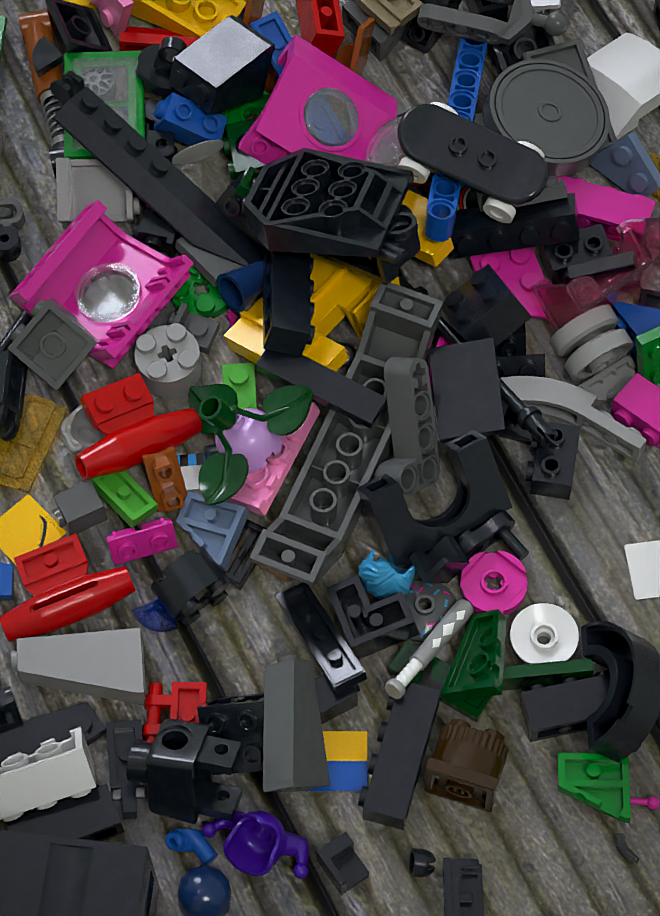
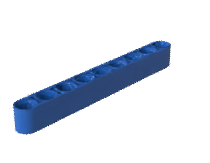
M460 38L447 105L453 108L459 116L474 122L487 43ZM435 172L433 173L427 204L424 233L433 241L443 242L451 238L453 234L462 185Z

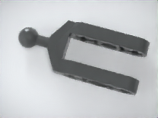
M487 0L513 5L508 23L495 18L434 4L421 5L417 17V23L425 29L487 44L502 43L510 45L527 31L531 25L545 28L547 33L552 36H560L568 28V20L564 14L553 12L546 16L534 13L531 0Z

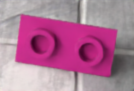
M160 517L158 520L141 524L142 530L135 531L134 527L117 532L112 531V535L106 536L114 566L177 548L178 543L171 519L164 520L163 517Z

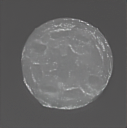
M401 117L390 120L373 135L365 152V160L367 162L397 168L401 159L407 157L401 150L397 139V128Z

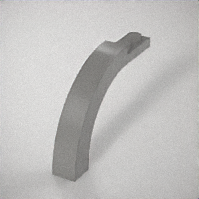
M536 376L501 377L504 383L527 407L537 406L542 412V417L556 419L572 426L581 427V431L636 464L644 454L647 439L635 428L625 427L615 421L608 412L595 409L598 396L587 390L551 378ZM503 401L505 416L508 405ZM434 406L433 410L436 426L439 457L442 458V456L446 453L447 449L445 446L446 443L441 444L439 440L436 408Z

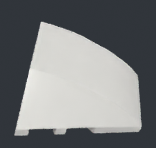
M624 33L587 58L597 87L608 106L610 122L618 140L636 128L640 118L660 106V49L634 34Z

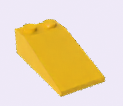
M132 0L134 4L131 15L179 35L200 38L228 16L234 15L238 18L246 6V1Z

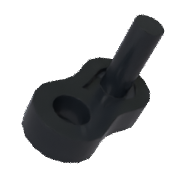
M507 511L499 512L475 531L471 529L465 531L456 541L468 560L499 540L506 545L519 561L529 554V551L511 532L515 525V520Z

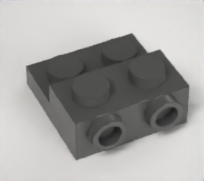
M51 298L47 302L41 299L30 312L33 316L31 321L26 326L23 323L20 324L11 334L10 339L13 342L8 349L57 391L99 343V340L76 321L77 318L56 299Z

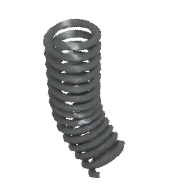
M615 833V845H618L616 847L619 848L618 851H621L620 853L631 864L635 861L638 863L640 858L627 847L625 835L623 833Z

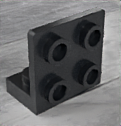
M264 693L211 698L197 707L199 723L211 725L212 736L241 742V752L232 774L263 771ZM221 751L219 752V754L223 755L226 754V752ZM213 772V775H222V773Z

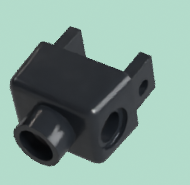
M166 719L161 724L154 742L135 740L127 761L126 777L128 781L147 785L148 806L154 814L191 824H196L199 814L232 821L242 798V788L214 783L212 780L213 772L226 775L232 774L241 752V742L212 736L211 725ZM223 751L226 752V754L221 755L219 754V752ZM222 797L228 798V799L225 800V801H220V800H218L219 798H222Z

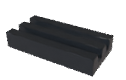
M248 519L245 522L235 549L247 529L252 530L228 572L223 570L230 579L229 584L235 585V588L240 591L256 564L248 559L238 577L235 574L259 534L262 533L263 529H267Z

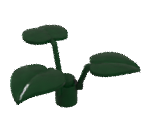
M212 384L207 386H191L189 388V408L195 409L201 419V433L205 435L216 434L225 448V454L215 453L203 462L199 471V488L207 505H216L229 500L243 487L248 476L249 465L247 458L243 454L232 455V448L223 434L224 430H229L235 425L236 415L239 414L261 422L267 421V427L271 433L279 436L289 435L297 431L306 420L313 400V390L304 385L280 387L264 399L263 409L266 414L260 415L237 407V393L229 385Z

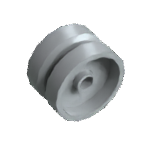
M609 304L595 307L577 316L550 338L549 343L559 358L568 357L564 368L574 382L582 381L598 374L624 357L634 346L625 329H615L619 319Z

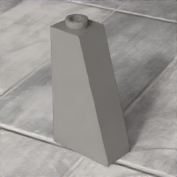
M140 628L17 639V651L11 652L13 672L18 671L22 683L139 705L144 704L146 699L144 645Z

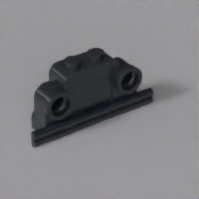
M401 204L381 248L379 258L316 255L388 285L399 275L398 268L415 256L421 249L417 231V219L408 206Z

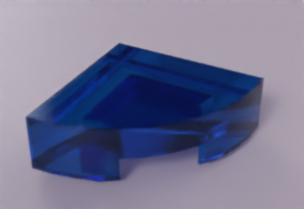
M159 599L132 610L135 619L149 630L170 632L178 629L176 621Z

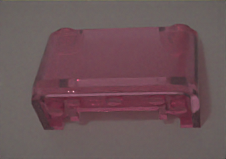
M660 217L627 219L616 227L618 233H621V240L619 245L612 249L613 254L617 255L634 251L639 267L632 272L596 281L588 276H579L568 284H552L549 279H542L530 287L556 332L565 324L590 309L609 304L612 308L614 303L624 302L655 279L660 271Z

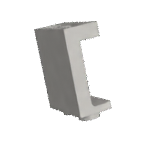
M56 158L58 222L72 223L88 203L99 200L107 208L104 214L113 223L135 222V215L141 214V199L135 196L134 192L97 159L71 160L70 158Z

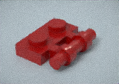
M172 682L171 695H162L163 685L161 683H150L149 692L144 701V708L147 710V722L143 726L142 738L145 741L154 742L161 726V711L164 709H171L170 719L199 723L197 707L207 701V683Z

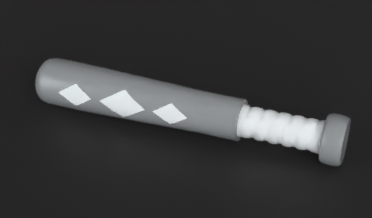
M465 599L457 600L420 647L409 658V663L403 668V671L395 679L392 678L387 681L385 690L388 695L395 699H400L405 694L407 684L419 671L429 664L435 655L471 617L474 609L469 601Z

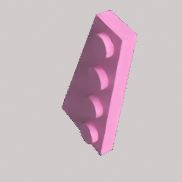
M312 402L308 416L302 426L297 431L283 436V443L279 453L276 456L272 453L265 459L268 464L262 469L248 473L243 487L227 502L245 506L249 511L259 515H266L320 413L319 408L314 402Z

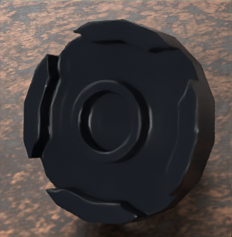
M173 36L166 37L160 44L150 45L141 51L135 64V75L137 78L140 76L145 82V89L162 97H168L172 92L175 94L180 93L169 85L174 57L187 48L186 43L182 39Z

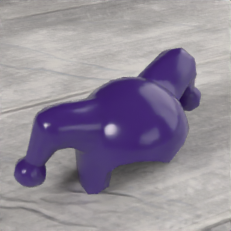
M236 810L232 821L217 818L212 823H205L202 827V833L207 838L214 837L216 831L230 830L223 844L224 854L235 868L245 874L263 876L270 872L281 856H293L297 865L293 871L296 878L304 879L309 874L307 867L309 858L308 840L295 833L285 831L282 823L268 812L251 811L243 813Z

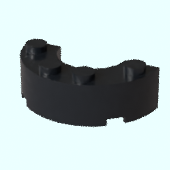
M596 621L581 626L582 656L590 658L593 662L609 669L610 683L601 705L587 717L588 748L619 762L641 747L642 742L649 735L660 713V654L646 639L614 623Z

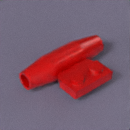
M134 374L84 394L80 398V402L93 428H96L105 437L75 455V465L84 480L126 471L144 463L143 455L159 453L173 446L177 448L202 431L201 419L193 408L154 416V399L141 374Z
M74 533L14 557L26 591L32 594L33 597L1 615L0 623L8 642L17 641L19 638L44 635L101 613L136 590L126 566L88 574L89 563L78 535Z

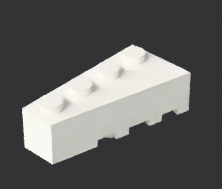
M81 726L69 731L71 735L69 739L62 742H56L54 738L40 743L41 747L35 753L28 756L18 752L7 757L1 763L0 820L12 821L21 817L25 811L34 808L38 810L50 808L57 803V800L69 796L71 798L85 796L91 792L92 788L96 787L94 762Z

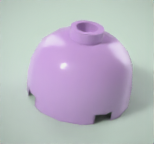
M254 408L244 409L260 415L266 414L265 412ZM239 414L236 415L235 425L231 429L223 431L232 448V455L243 454L247 458L249 465L248 473L255 472L266 466L268 463L265 459L272 453L276 456L283 443V436L275 435L268 430L267 421L261 422ZM215 435V443L219 453L225 454L224 446L218 436Z

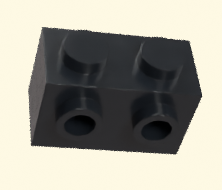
M602 224L580 229V240L543 245L540 246L539 257L551 287L560 284L564 286L572 284L569 278L568 266L614 255Z
M547 422L558 432V437L554 441L545 434L553 444L544 448L532 436L530 452H536L535 462L528 461L525 481L532 482L530 494L569 500L581 427Z

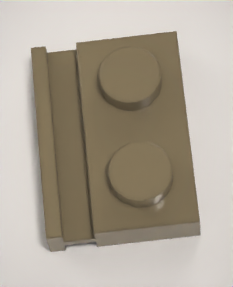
M352 0L366 14L376 18L375 22L390 35L394 33L397 27H402L419 14L421 5H423L420 0Z

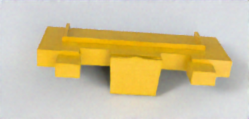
M408 190L402 204L408 206L417 219V231L421 245L420 251L414 257L437 267L454 249L452 240L449 238L443 242H436L425 235L424 226L428 199ZM310 254V257L314 258L313 270L310 275V279L314 280V289L310 302L315 304L311 325L315 326V334L312 344H306L302 355L336 372L349 357L344 346L326 336L347 316L357 337L361 340L370 311V304L381 282L316 254ZM397 276L393 281H391V283L400 286L399 278ZM263 296L247 312H240L241 318L223 335L231 351L255 364L265 351L263 349Z

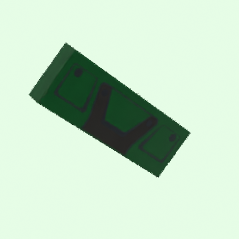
M406 640L388 667V671L397 676L403 671V668L409 663V658L419 647ZM434 657L410 682L442 691L451 665ZM440 696V702L478 722L493 696L450 703Z
M587 658L504 666L502 691L527 689L536 684H545L548 687L557 685L560 681L570 677H579L580 680L591 678L594 672L593 661Z

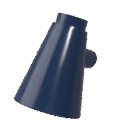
M263 260L222 273L217 277L219 294L232 310L243 312L263 292Z

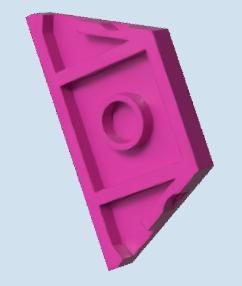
M532 247L470 256L469 264L473 274L489 264L533 318L550 320L549 324L560 323L559 312Z

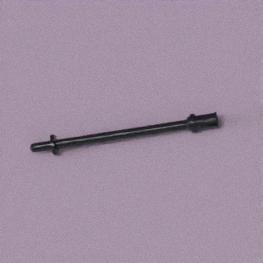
M398 277L400 286L428 296V291L424 287L413 288L404 277ZM440 316L436 330L450 345L464 343L465 341ZM500 378L502 399L518 415L517 425L522 430H527L539 442L541 447L545 448L553 444L545 434L555 441L558 437V432L542 417L541 410L537 406L527 407Z

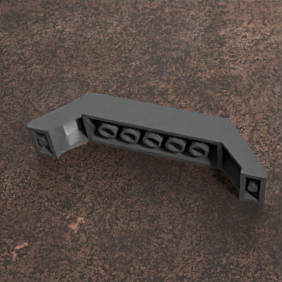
M391 282L388 285L381 283L370 304V311L358 351L345 377L387 398L384 380V367L387 360L391 357L422 358L425 362L427 361L429 348L432 345L444 301ZM388 404L385 405L371 429L330 408L279 517L267 529L262 530L249 558L250 562L314 586L342 557L364 509L357 488L375 479L377 467L386 461L393 446Z

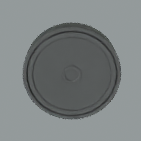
M547 59L524 60L506 68L495 80L483 108L484 127L516 142L525 141L538 147L545 155L544 159L548 166L549 176H568L586 168L597 156L610 128L608 106L596 85L573 67Z

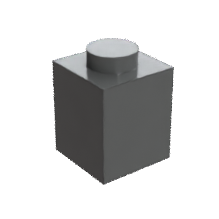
M90 479L54 496L57 508L52 510L59 527L66 526L70 535L78 534L107 520L104 505Z

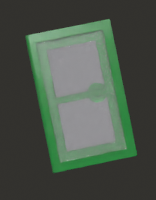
M141 50L64 53V73L71 70L84 80L85 87L90 88L145 138L144 81L140 76L137 78L135 75V64ZM64 130V158H70L71 160L96 159Z

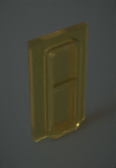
M34 394L25 395L22 419H20L16 438L8 442L0 438L1 485L30 493L68 412L67 408L56 405L52 400Z

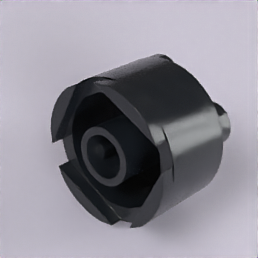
M200 547L199 554L192 549L170 563L162 571L166 577L160 583L155 579L151 585L152 592L174 620L182 622L184 626H188L201 616L199 612L208 604L212 607L217 606L228 596L225 589L230 579L204 547Z

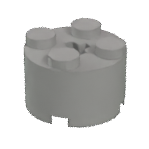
M178 323L152 328L138 337L135 348L137 372L141 374L151 395L161 396L164 400H176L189 395V388L196 386L202 375L200 350L195 337L183 325Z

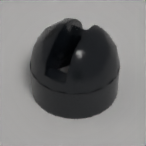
M412 848L409 858L410 876L422 878L432 874L435 867L429 865V863L436 862L434 854L426 849Z

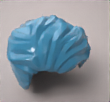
M373 549L366 559L362 561L361 565L358 566L359 577H361L366 592L379 599H385L399 592H403L405 597L413 583L415 567L411 566L406 570L395 567L383 558H378L374 561L373 554L375 550Z

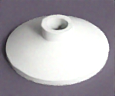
M539 603L526 607L515 617L511 625L510 641L514 652L527 664L566 661L576 651L579 631L575 620L566 610L553 604ZM545 636L550 642L544 645L540 644L537 639Z

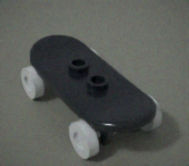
M440 102L416 105L407 110L400 119L397 128V139L401 150L407 157L401 159L397 168L412 171L414 175L413 182L425 183L431 170L480 194L488 196L489 198H487L483 206L484 212L502 223L512 222L516 214V210L512 205H521L532 201L546 187L549 174L548 166L544 159L545 155L538 147L525 141L516 142L459 116L453 108Z

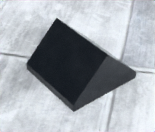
M45 0L51 28L63 55L64 53L113 51L93 8L64 0Z

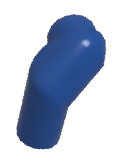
M174 829L166 836L165 843L170 850L194 852L204 866L213 862L218 856L204 835L197 829Z

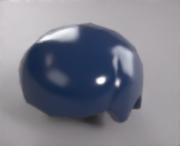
M207 865L191 868L185 872V875L181 877L178 884L177 897L179 909L184 916H225L230 909L231 901L229 880L217 868Z

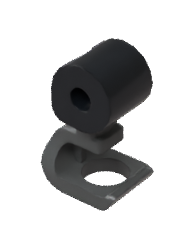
M0 199V207L10 209L0 212V261L12 262L21 255L22 246L18 230L23 227L26 220L23 208L18 200Z

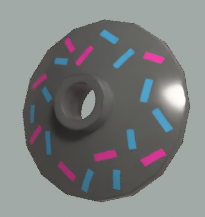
M423 579L413 581L405 599L420 635L410 638V640L423 643L449 609L456 603V597L448 587L441 583H424ZM422 602H428L431 605V608L428 610H422L419 607V604Z

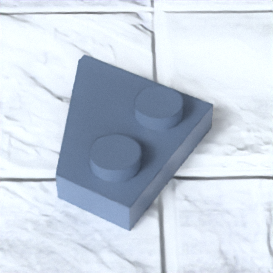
M635 131L599 152L590 164L629 194L647 197L660 189V173Z
M188 491L184 500L185 505L181 508L176 522L200 547H204L221 569L226 570L250 511L245 506L227 501L216 505H207L203 495Z

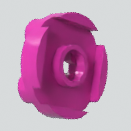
M497 550L496 553L490 552L485 554V551L480 552L469 559L470 563L462 570L460 593L463 599L471 603L473 611L481 613L499 609L503 615H507L521 606L526 597L528 581L523 564L515 556L508 552ZM488 578L491 580L499 578L501 579V588L491 590L487 588L488 583L485 580Z

